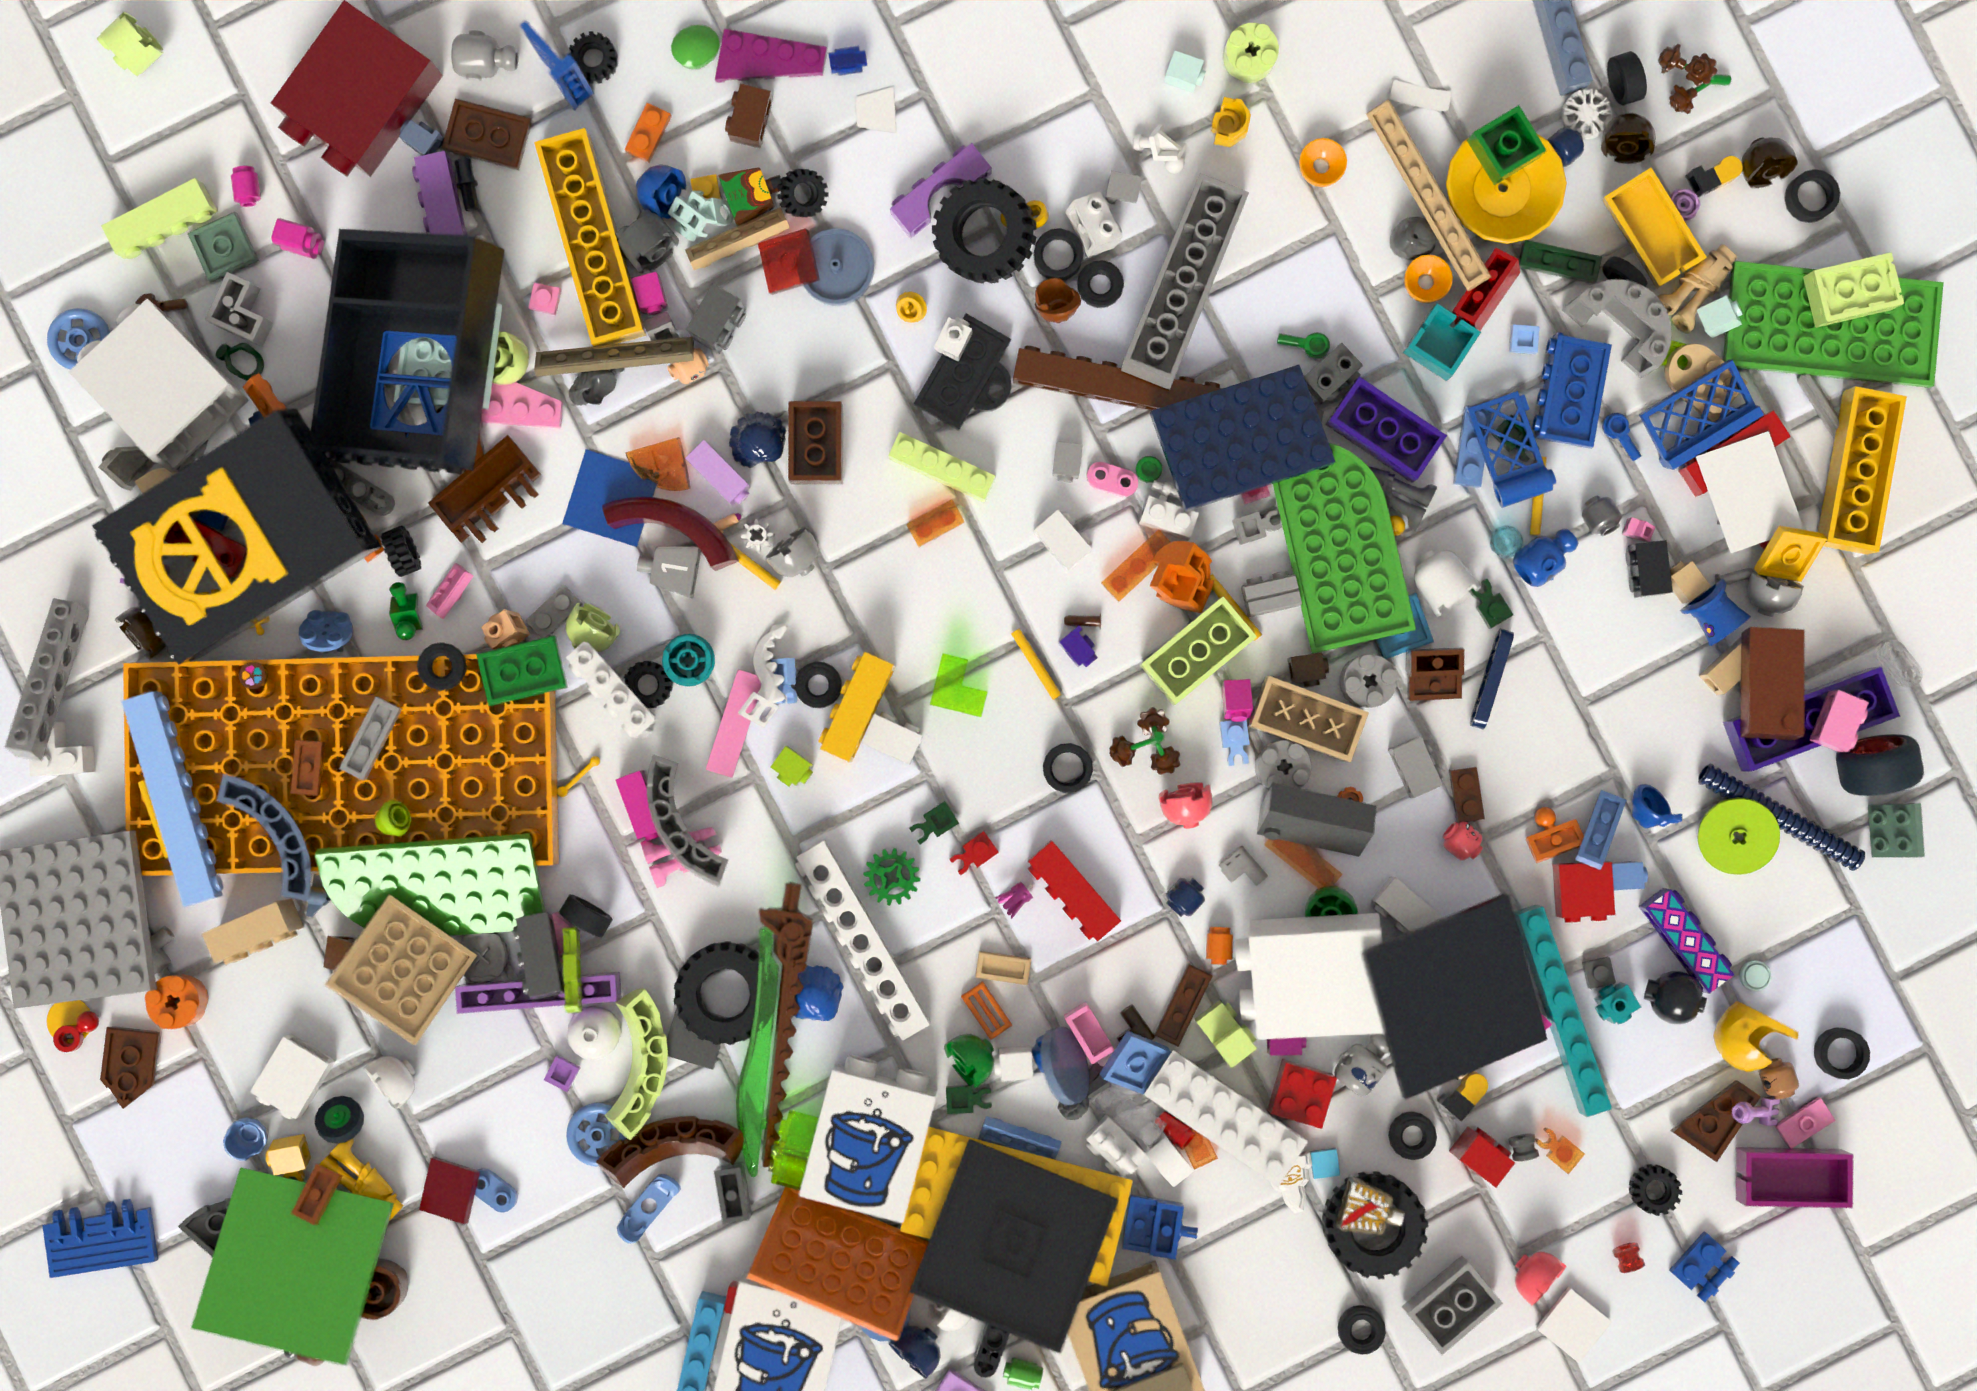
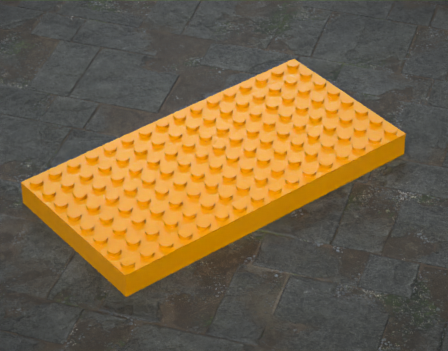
M463 654L467 665L465 676L460 684L448 690L432 689L422 681L417 669L419 656L191 661L179 665L177 662L123 663L124 700L154 691L162 692V695L169 702L170 709L168 715L170 721L174 722L177 729V736L175 738L178 747L182 748L185 755V761L183 762L185 771L192 778L193 786L191 791L193 797L198 800L200 805V813H198L200 821L207 828L208 838L206 841L216 858V863L214 864L216 874L282 872L281 858L277 846L263 825L247 812L217 801L223 774L237 777L257 786L276 799L286 809L298 826L306 843L311 871H319L315 858L317 849L528 833L531 835L536 866L559 864L555 691L488 706L476 654ZM439 656L433 661L432 670L437 676L444 677L450 673L452 663L449 658ZM255 662L265 666L268 671L267 683L259 689L244 687L239 680V671L243 665ZM375 697H380L402 708L367 779L361 780L339 768ZM124 711L126 831L136 830L142 876L174 875L169 858H164L138 782L145 780ZM295 740L325 742L321 794L319 796L291 794ZM389 800L401 802L410 812V827L403 835L384 834L376 826V813Z

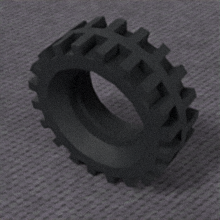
M731 941L713 943L694 953L687 959L683 967L680 968L677 981L674 983L675 998L673 1001L674 1005L677 1006L679 1019L683 1020L687 1026L686 1029L689 1032L695 1033L698 1039L702 1041L704 1039L708 1040L714 1045H733L736 1042L745 1041L757 1033L768 1021L774 1010L777 996L775 975L772 974L767 960L765 961L759 955V952L746 947L745 944L731 943ZM715 970H735L748 983L750 992L748 1004L741 1013L734 1017L721 1018L714 1016L707 1011L702 1003L700 994L702 983Z
M1373 1171V1174L1358 1173L1359 1176L1356 1178L1389 1193L1393 1197L1391 1206L1404 1211L1403 1221L1396 1240L1386 1248L1369 1250L1359 1245L1352 1231L1341 1230L1336 1225L1348 1178L1344 1179L1346 1183L1340 1188L1336 1186L1333 1189L1334 1195L1331 1200L1327 1199L1325 1203L1327 1206L1326 1213L1322 1215L1325 1228L1323 1233L1327 1239L1328 1246L1336 1258L1353 1273L1354 1271L1360 1273L1365 1278L1376 1276L1378 1279H1384V1275L1388 1274L1397 1276L1400 1269L1405 1266L1407 1269L1412 1267L1413 1265L1410 1262L1415 1256L1420 1258L1422 1254L1420 1248L1423 1243H1427L1428 1237L1425 1235L1426 1228H1429L1428 1221L1425 1219V1208L1420 1203L1417 1195L1404 1182L1399 1181L1390 1174L1384 1175L1378 1171Z

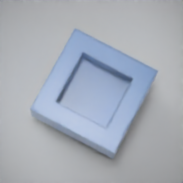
M1513 324L1511 326L1509 352L1538 353L1540 326Z

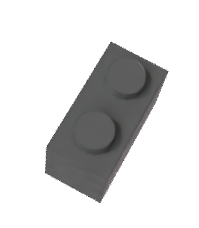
M744 1162L734 1163V1165L717 1166L714 1170L722 1224L749 1220L752 1210Z

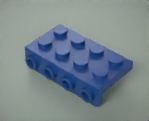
M1557 332L1552 338H1549L1546 347V353L1549 354L1548 364H1544L1541 378L1545 379L1543 389L1539 390L1537 396V405H1540L1539 414L1535 415L1532 424V430L1535 431L1534 437L1536 439L1590 449L1594 447L1612 344L1564 336V333Z

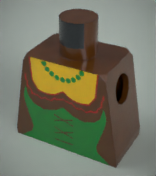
M760 168L718 175L737 226L755 219L774 208L770 195L781 191L777 190L778 185H782L780 175L765 180Z

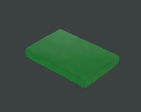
M555 635L476 654L488 706L568 688Z

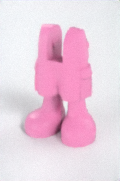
M713 827L693 832L687 831L697 843L716 835ZM646 840L640 842L648 864L671 854L664 844L655 845L651 841ZM720 844L707 848L717 855L722 852ZM675 858L664 863L649 866L657 888L666 884V878L672 872L678 869L683 871V873L688 872Z

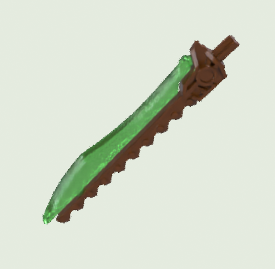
M795 882L785 883L782 907L760 908L758 910L760 922L764 926L759 929L760 942L755 1014L746 1056L736 1085L737 1127L744 1136L742 1152L751 1177H756L758 1173L762 1129H765L761 1157L762 1166L769 1167L774 1165L777 1160L771 1150V1146L777 1144L780 1139L774 1125L780 1123L783 1118L778 1108V1103L783 1102L787 1094L782 1088L781 1082L787 1080L790 1075L784 1061L788 1058L790 1059L793 1054L788 1038L793 1037L797 1030L791 1021V1017L797 1015L800 1010L794 997L798 993L800 994L804 988L798 978V973L804 972L807 966L805 962L808 960L814 922L811 917L800 912L798 909L801 884ZM773 950L775 955L782 963V971L767 1102L766 1117H763L779 975V965L772 957Z

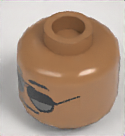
M1781 1058L1771 1059L1773 1062L1762 1068L1759 1072L1765 1093L1773 1096L1774 1099H1785L1795 1095V1090L1799 1087V1081L1794 1066L1790 1062H1782Z

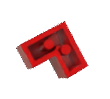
M1467 1126L1449 1150L1450 1153L1495 1188H1497L1515 1164L1509 1158L1512 1153L1499 1143L1495 1147L1496 1140L1479 1127L1474 1131Z

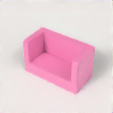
M1087 1002L1064 1015L1066 1022L1092 1064L1115 1050Z

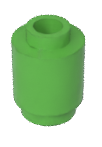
M1012 1358L1011 1363L1006 1362L1003 1378L1007 1379V1385L1032 1390V1388L1039 1389L1043 1367L1037 1366V1363Z

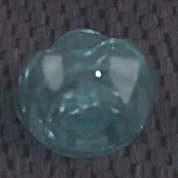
M1505 525L1492 532L1490 548L1499 557H1513L1522 549L1523 538L1515 527Z

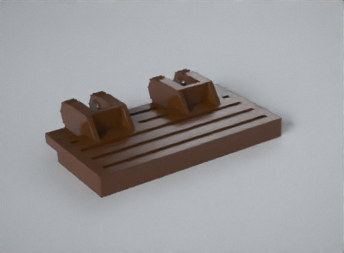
M507 435L474 463L473 471L466 470L429 501L428 504L461 543L470 536L463 528L465 525L483 543L486 537L475 523L482 518L491 531L496 532L499 529L484 509L486 508L494 516L510 502L504 495L505 491L523 509L526 503L517 494L515 489L522 484L526 492L531 497L536 498L539 495L524 475L527 474L532 481H535L542 474L513 439Z

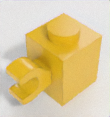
M305 1134L273 1140L268 1151H266V1162L268 1166L272 1167L273 1174H284L283 1177L290 1179V1176H294L298 1181H304L305 1174L303 1170L306 1169L311 1159Z

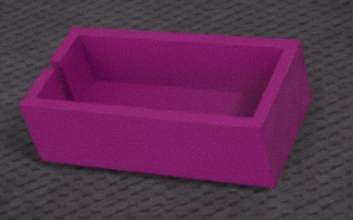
M1736 1147V1171L1741 1173V1176H1736V1201L1741 1204L1764 1207L1853 1208V1154L1843 1149Z

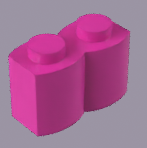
M281 218L276 219L271 239L282 250L316 259L322 253L324 240H322L319 233L314 232L312 227Z

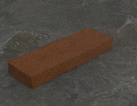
M1188 963L1154 1033L1155 1036L1179 1047L1213 975Z

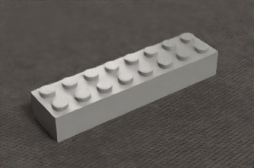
M1202 173L1199 174L1124 358L1121 371L1170 390L1249 194L1248 191Z

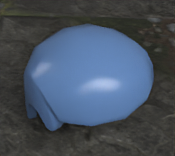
M245 1117L236 1120L229 1126L223 1139L224 1150L231 1158L246 1161L264 1149L268 1139L267 1130L257 1119Z

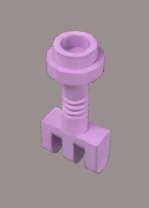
M1762 1097L1761 1106L1752 1107L1748 1102H1739L1733 1107L1732 1115L1739 1123H1749L1754 1117H1759V1124L1766 1126L1777 1125L1778 1119L1771 1118V1115H1778L1779 1109L1772 1106L1780 1104V1099Z

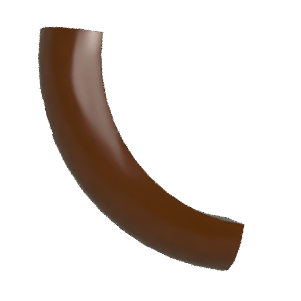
M696 1116L667 1118L642 1126L631 1140L627 1138L625 1140H618L600 1156L596 1163L611 1179L625 1188L631 1180L648 1167L675 1156L686 1154L708 1155L734 1165L743 1148L744 1136L741 1130L715 1119L714 1121L698 1119Z

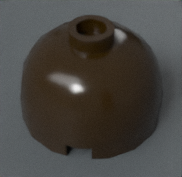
M1626 113L1614 117L1604 129L1601 142L1602 153L1606 157L1608 154L1615 156L1614 161L1618 163L1632 164L1644 161L1646 155L1650 153L1651 156L1654 153L1655 130L1647 118L1635 113Z
M1758 138L1751 143L1742 157L1743 177L1751 188L1767 187L1772 185L1771 179L1779 176L1782 180L1795 169L1798 161L1794 150L1781 138Z
M139 606L130 608L115 618L116 622L123 623L119 628L138 650L143 647L148 652L144 656L149 660L165 647L166 644L163 639L154 632L153 623L150 618L141 611Z

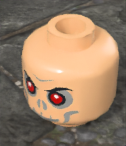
M694 347V361L670 363L671 365L667 366L673 380L678 379L683 384H689L706 374L708 361L700 348L696 349Z

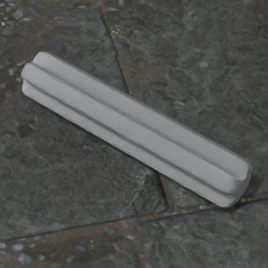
M1803 374L1799 376L1797 382L1835 439L1836 429L1839 426L1838 414L1813 375Z

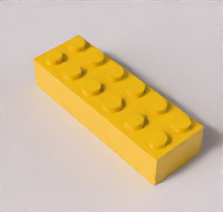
M1856 386L1843 391L1838 417L1839 426L1836 429L1818 532L1823 533L1827 538L1824 547L1866 555L1879 552L1907 396Z

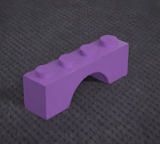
M972 143L967 147L963 145L958 148L952 155L954 158L947 163L943 161L932 170L933 174L926 180L921 178L912 186L913 190L906 196L902 194L891 203L890 212L892 217L910 239L931 223L928 211L929 203L932 196L940 188L947 185L963 186L964 181L972 180L976 182L978 178H987L992 174V167Z

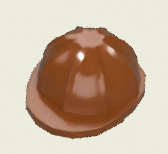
M1060 278L1047 279L1041 282L1035 290L1036 302L1034 305L1036 311L1049 322L1061 323L1067 321L1081 305L1079 293L1075 289L1070 288Z

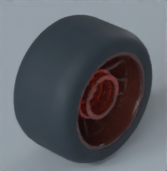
M1888 734L1858 739L1855 746L1849 752H1837L1836 754L1840 784L1846 792L1853 795L1875 796L1903 791L1917 785L1924 775L1919 744L1914 738L1907 735Z

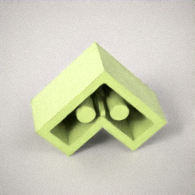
M1219 1000L1196 1017L1195 1021L1232 1068L1257 1049L1253 1044L1257 1039L1245 1024L1242 1026L1238 1025L1234 1019L1238 1015L1229 1003L1223 1005Z

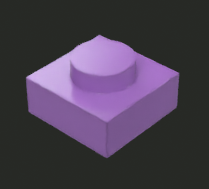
M557 1055L544 1081L568 1092L581 1067Z

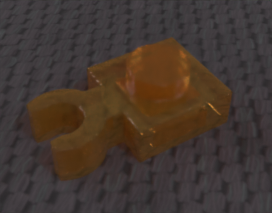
M1545 1127L1543 1130L1549 1135L1548 1141L1542 1142L1536 1138L1535 1143L1543 1149H1550L1546 1157L1569 1174L1585 1153L1564 1136H1561L1557 1141L1555 1133Z

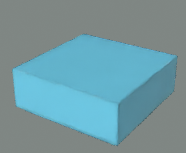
M1336 1148L1310 1151L1314 1179L1340 1176Z

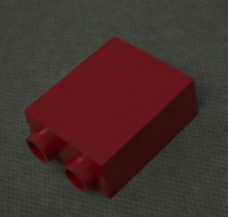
M343 0L270 104L284 116V119L277 128L291 139L305 147L313 136L327 146V149L320 158L334 169L348 177L354 167H357L371 177L399 138L402 125L407 120H412L443 75L430 59Z

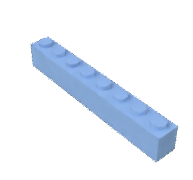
M152 691L123 700L122 705L183 907L223 896V881L220 875L216 874L214 867L216 858L206 841L208 838L207 828L200 821L198 814L200 813V805L198 800L193 797L191 791L193 786L192 778L184 768L185 755L182 748L178 747L175 738L177 736V729L174 722L170 721L168 715L170 706L167 698L162 695V692Z

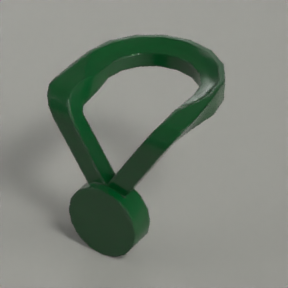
M226 343L222 344L215 354L219 360H225V365L229 372L246 381L258 373L261 374L264 368V361L260 353L247 343H240L233 347ZM239 350L253 355L257 361L255 371L249 375L241 373L232 365L230 355Z

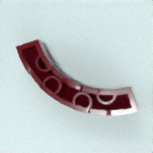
M630 497L602 505L607 524L613 529L632 524H660L681 532L693 540L714 571L739 562L733 547L723 533L705 516L684 504L658 497Z

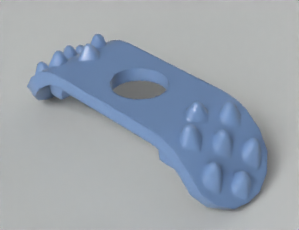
M659 1174L655 1177L617 1225L619 1237L626 1243H636L671 1199L681 1190L679 1183L674 1178L665 1174ZM647 1198L654 1199L657 1203L656 1209L650 1213L643 1211L641 1208V1203Z

